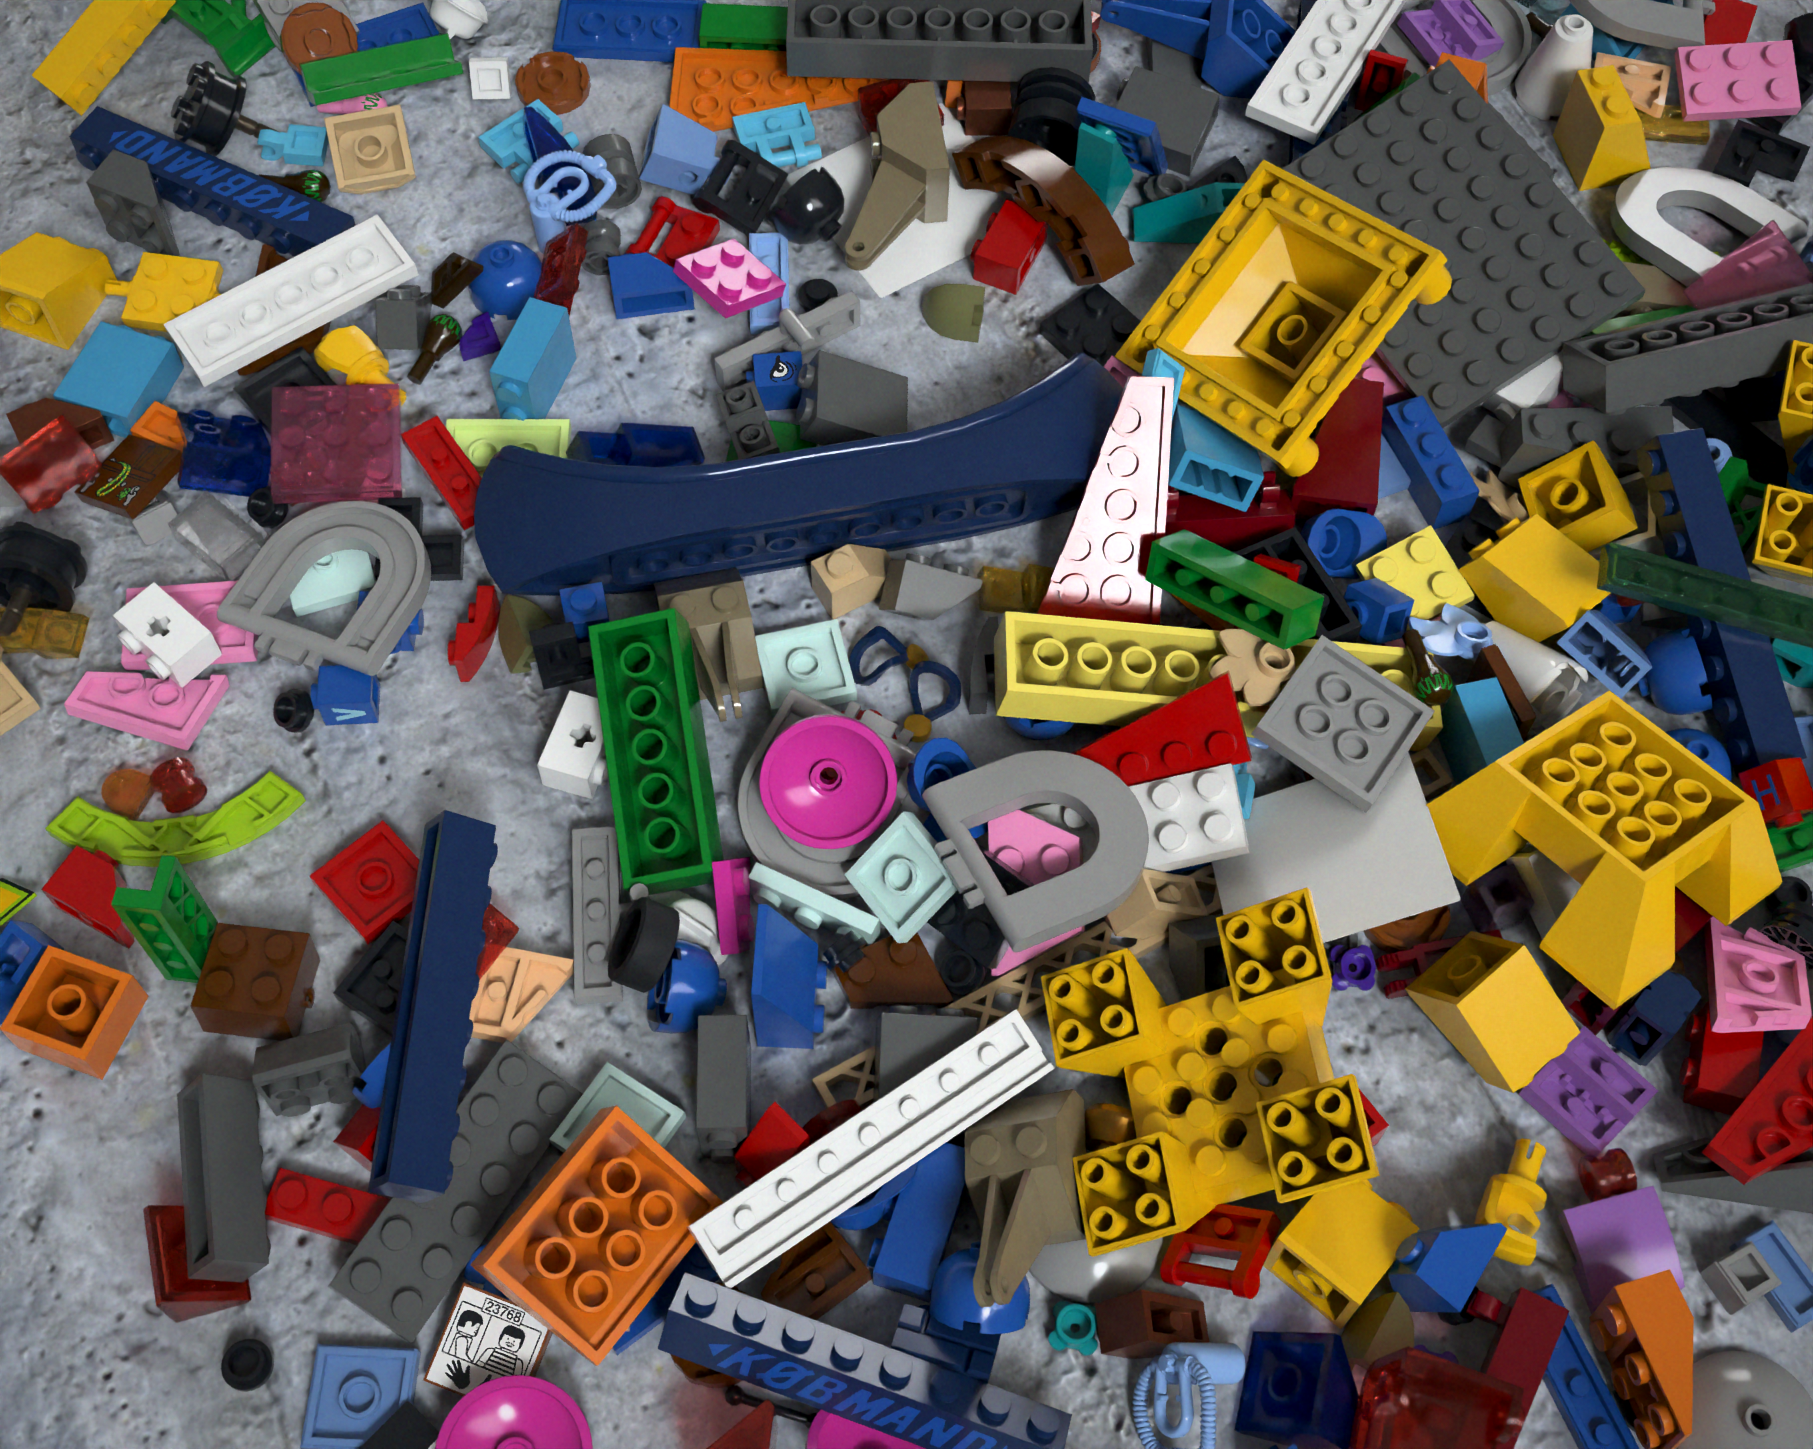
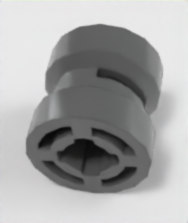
M593 220L585 224L582 229V244L584 247L581 250V266L591 274L609 275L607 257L620 256L618 248L621 244V231L611 221Z

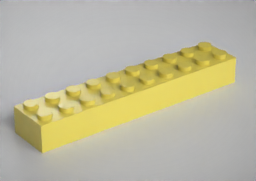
M1005 611L994 636L996 716L1123 727L1137 720L1138 717L1177 699L1178 696L1211 681L1209 677L1210 670L1218 661L1228 655L1219 640L1218 635L1220 631ZM1307 639L1289 648L1294 655L1295 672L1318 640ZM1332 641L1415 697L1410 667L1412 660L1406 648ZM1286 684L1280 685L1278 695L1281 693ZM1243 690L1235 691L1246 736L1256 738L1252 735V732L1276 698L1266 705L1248 706L1243 697ZM1440 705L1428 706L1435 712L1409 751H1420L1426 748L1441 731L1443 724Z

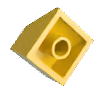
M1594 440L1518 479L1529 517L1538 514L1587 553L1638 528L1627 494Z

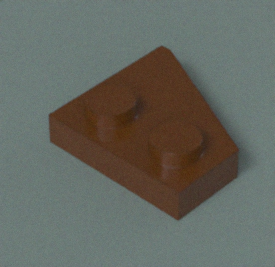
M918 933L907 943H897L891 935L862 948L861 950L866 956L847 972L843 973L839 967L832 971L851 1009H874L877 1006L938 1005V1009H941L953 1003V998Z
M829 1221L781 1255L779 1268L771 1273L760 1294L765 1302L817 1320L872 1278L868 1268Z

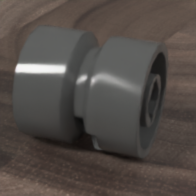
M605 134L590 140L584 147L582 154L592 157L600 155L607 164V171L613 175L617 183L615 192L602 207L619 209L634 203L640 196L642 187L630 143L625 137L617 134ZM587 172L592 194L595 197L603 189L604 183L601 179H596Z

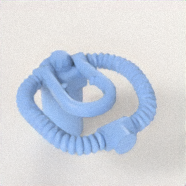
M559 150V152H551L547 156L540 157L526 172L523 189L527 196V201L530 203L529 209L539 251L542 254L551 257L563 254L569 245L564 221L578 222L579 220L582 221L583 218L586 219L587 216L590 217L615 192L617 188L616 180L607 171V164L600 155L592 157L585 156L576 151L568 150L567 152V150ZM569 161L582 167V169L572 166L560 168L538 190L535 189L536 178L542 170L551 166V164ZM583 170L596 179L603 181V189L592 201L584 205V207L577 209V211H566V207L582 197L588 190L589 180ZM567 176L577 177L581 181L580 185L573 191L571 189L567 190L568 195L561 200L549 192L553 187H557V183L562 178Z
M1173 1342L1163 1349L1161 1355H1156L1152 1361L1146 1364L1137 1378L1138 1382L1135 1383L1136 1388H1134L1135 1394H1133L1134 1400L1132 1401L1134 1405L1132 1407L1134 1411L1132 1415L1135 1417V1427L1138 1428L1137 1433L1140 1434L1139 1439L1142 1440L1141 1443L1145 1446V1449H1168L1156 1440L1154 1433L1151 1432L1152 1428L1149 1427L1150 1422H1148L1149 1417L1146 1411L1148 1409L1146 1406L1148 1402L1146 1400L1148 1399V1390H1150L1154 1378L1153 1412L1158 1429L1170 1438L1184 1437L1189 1432L1194 1415L1191 1385H1198L1200 1387L1199 1391L1202 1392L1200 1396L1203 1397L1200 1400L1202 1402L1200 1405L1202 1408L1200 1410L1202 1413L1200 1416L1202 1419L1200 1421L1202 1424L1200 1426L1202 1430L1200 1434L1202 1436L1200 1437L1201 1445L1198 1449H1215L1216 1427L1214 1426H1216V1422L1214 1420H1216L1215 1414L1217 1411L1214 1408L1217 1407V1404L1214 1402L1217 1399L1214 1397L1216 1395L1214 1385L1236 1384L1242 1379L1245 1372L1244 1354L1236 1344ZM1167 1384L1179 1385L1180 1395L1176 1396V1401L1181 1404V1418L1176 1427L1169 1423L1166 1416ZM1172 1447V1448H1169V1449H1188V1448H1173V1447Z

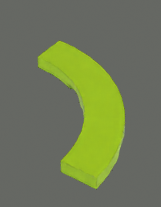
M269 771L246 791L223 803L220 809L195 817L193 814L177 818L155 819L154 822H140L129 820L126 816L102 810L77 796L45 829L50 836L69 848L74 849L77 845L92 854L98 849L111 856L118 864L158 867L161 855L177 857L182 865L222 855L252 842L287 819L306 800L302 793Z

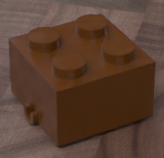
M217 923L190 1005L203 1032L277 1041L297 1037L306 1008H312L314 1004L315 992L312 986L320 963V958L310 933Z

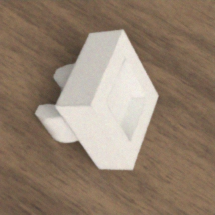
M508 57L470 58L469 69L473 99H510L512 92Z

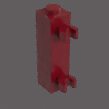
M1275 471L1263 472L1264 478L1246 512L1197 495L1179 496L1178 490L1168 486L1165 536L1185 529L1231 552L1239 551L1293 528L1296 514L1287 489L1280 490V485L1275 484Z
M1523 1287L1511 1293L1507 1305L1480 1290L1477 1291V1294L1473 1293L1466 1313L1497 1326V1330L1461 1417L1434 1403H1430V1405H1426L1419 1424L1451 1439L1447 1449H1514L1570 1310Z

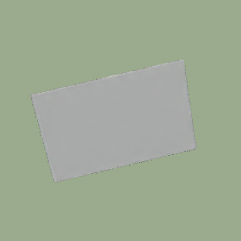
M943 103L938 104V110L950 166L947 221L923 223L915 219L870 267L859 271L880 298L971 255L975 242L978 239H984L986 227L992 213H999L1006 199L1015 202L1014 196L1005 191L995 193L982 189H964L952 153L976 141L971 135H965V128ZM870 136L788 174L786 178L789 184L793 186L809 171L816 169L819 172L821 167H824L834 177L842 189L845 204L844 212L838 220L842 227L833 239L844 253L845 243L851 234L872 184L870 159H877V156H872Z
M1407 752L1374 804L1366 813L1317 779L1254 798L1250 819H1244L1250 853L1212 861L1223 914L1226 915L1307 887L1311 891L1322 940L1325 943L1458 902L1460 895L1429 808L1425 806L1427 803L1409 752Z

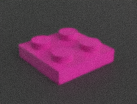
M735 239L678 258L673 270L681 280L725 319L782 297L786 283L774 274L770 268L765 266Z

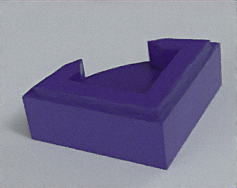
M488 312L474 318L471 321L472 325L460 338L459 346L463 361L501 350L500 341Z

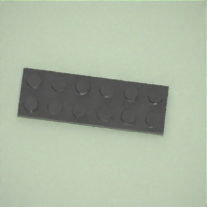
M506 1039L457 1106L456 1113L460 1116V1126L451 1145L449 1161L453 1163V1176L450 1185L445 1190V1194L425 1203L392 1197L328 1287L405 1341L412 1343L469 1262L472 1254L478 1249L551 1144L550 1137L583 1093Z

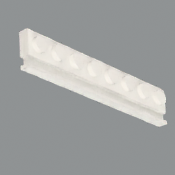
M1015 1009L687 1228L713 1270L718 1274L723 1286L731 1289L1055 1068L1051 1062L1047 1061L1041 1052V1046L1017 1009Z

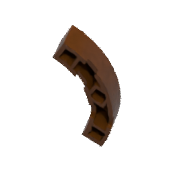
M1011 136L984 137L952 153L965 190L982 189L995 193L1005 191L1012 194L1015 202L1038 222H1047L1060 239L1055 244L1064 256L1077 286L1103 283L1135 265L1128 241L1122 235L1118 225L1101 199L1072 166L1065 163L1055 154L1032 142Z

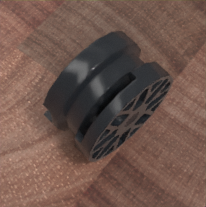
M1797 900L1782 901L1772 913V921L1764 924L1759 932L1766 935L1773 942L1784 945L1805 957L1806 971H1812L1813 906Z

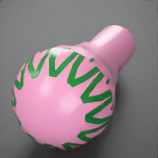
M372 93L317 105V110L320 113L344 115L388 107L380 94Z

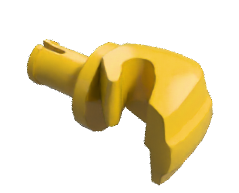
M357 326L337 328L328 332L314 349L315 361L325 372L334 368L348 374L346 386L350 392L352 385H369L371 395L388 412H394L404 404L407 397L405 395L406 392L386 376L389 370L387 359L373 340Z
M1521 1138L1515 1141L1514 1152L1507 1174H1495L1489 1179L1474 1224L1501 1223L1507 1228V1231L1493 1256L1513 1264L1530 1266L1535 1259L1537 1240L1531 1237L1541 1225L1535 1212L1541 1211L1545 1207L1547 1200L1545 1191L1536 1184L1543 1158L1546 1155V1149L1543 1145L1536 1142L1533 1152L1531 1151L1528 1159L1526 1155L1531 1140ZM1509 1225L1516 1226L1522 1233L1513 1230Z

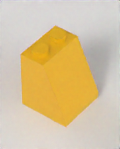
M1614 65L1577 70L1553 137L1578 191L1619 185L1628 177L1651 169L1642 122Z
M38 232L0 254V327L69 350L107 296L105 292L106 280L108 278L117 280L109 259L104 253L95 248L87 249L72 244L64 238L58 236L51 237Z
M1538 514L1533 515L1522 523L1515 517L1495 531L1499 539L1493 543L1488 538L1468 552L1472 560L1459 569L1462 576L1495 621L1537 642H1541L1569 628L1587 610H1591L1623 584L1615 573Z
M1470 931L1405 988L1409 996L1486 1083L1512 1093L1527 1086L1534 1079L1535 1073L1551 1059L1564 1053L1568 1044L1581 1033L1526 946L1486 934Z
M1363 1180L1314 1194L1276 1239L1263 1266L1338 1328L1342 1329L1396 1260L1395 1255L1400 1244L1413 1233H1417L1420 1228L1412 1222V1216L1405 1208L1392 1201L1386 1202L1373 1191V1187L1368 1180Z

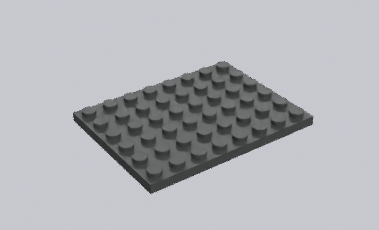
M1450 60L1444 62L1283 168V170L1440 250L1447 258L1444 266L1452 278L1451 288L1447 295L1440 301L1429 305L1419 304L1412 300L1406 311L1393 328L1386 333L1385 338L1375 350L1412 398L1423 395L1442 428L1562 351L1563 342L1582 338L1644 296L1645 289Z

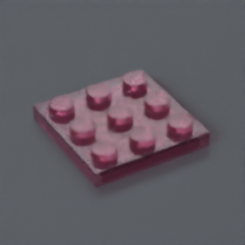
M399 383L272 387L271 497L273 504L403 498L401 394Z

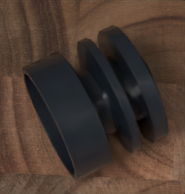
M1049 67L1037 69L1029 73L1018 86L1008 136L1024 139L1039 145L1074 167L1078 133L1081 125L1076 109L1081 97L1095 101L1096 97L1091 85L1083 77L1067 69Z

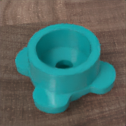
M1067 1301L1058 1302L1052 1310L1056 1320L1054 1331L1048 1337L1050 1346L1056 1351L1069 1348L1078 1350L1083 1356L1092 1355L1098 1347V1342L1094 1338L1097 1326L1095 1307H1085L1080 1304L1070 1305ZM1072 1324L1079 1326L1080 1330L1077 1333L1071 1331L1070 1326Z

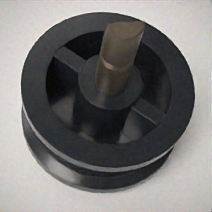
M208 61L203 62L201 65L197 63L192 65L186 80V84L189 86L184 97L178 96L171 110V117L176 119L173 127L175 139L182 143L189 139L205 146L206 153L212 156H217L223 150L234 128L246 134L254 135L255 138L259 137L260 130L271 129L279 132L241 115L246 94V79L239 75L229 78L215 71V65Z
M21 521L0 529V604L6 607L0 620V637L11 636V633L17 630L23 615L53 619L62 617L71 611L75 603L73 589L84 582L88 573L87 563L81 554V547L77 543Z

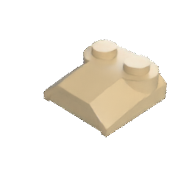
M400 104L324 118L339 192L362 195L399 188L416 178L408 133Z

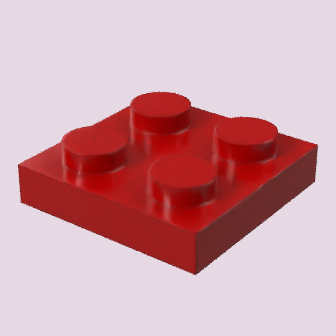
M382 820L312 873L310 878L319 891L366 944L369 945L382 935L392 921L397 923L411 912L419 859Z

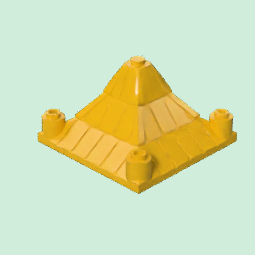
M1263 159L1114 357L1142 376L1147 352L1157 348L1161 349L1185 367L1178 396L1181 402L1269 457L1285 474L1292 477L1302 476L1315 466L1319 456L1318 446L1309 435L1316 428L1319 420L1326 415L1339 398V394L1346 389L1362 368V364L1369 359L1383 341L1386 333L1393 328L1403 315L1409 303L1415 300L1423 305L1434 304L1447 295L1452 283L1451 275L1444 266L1447 258L1440 250Z

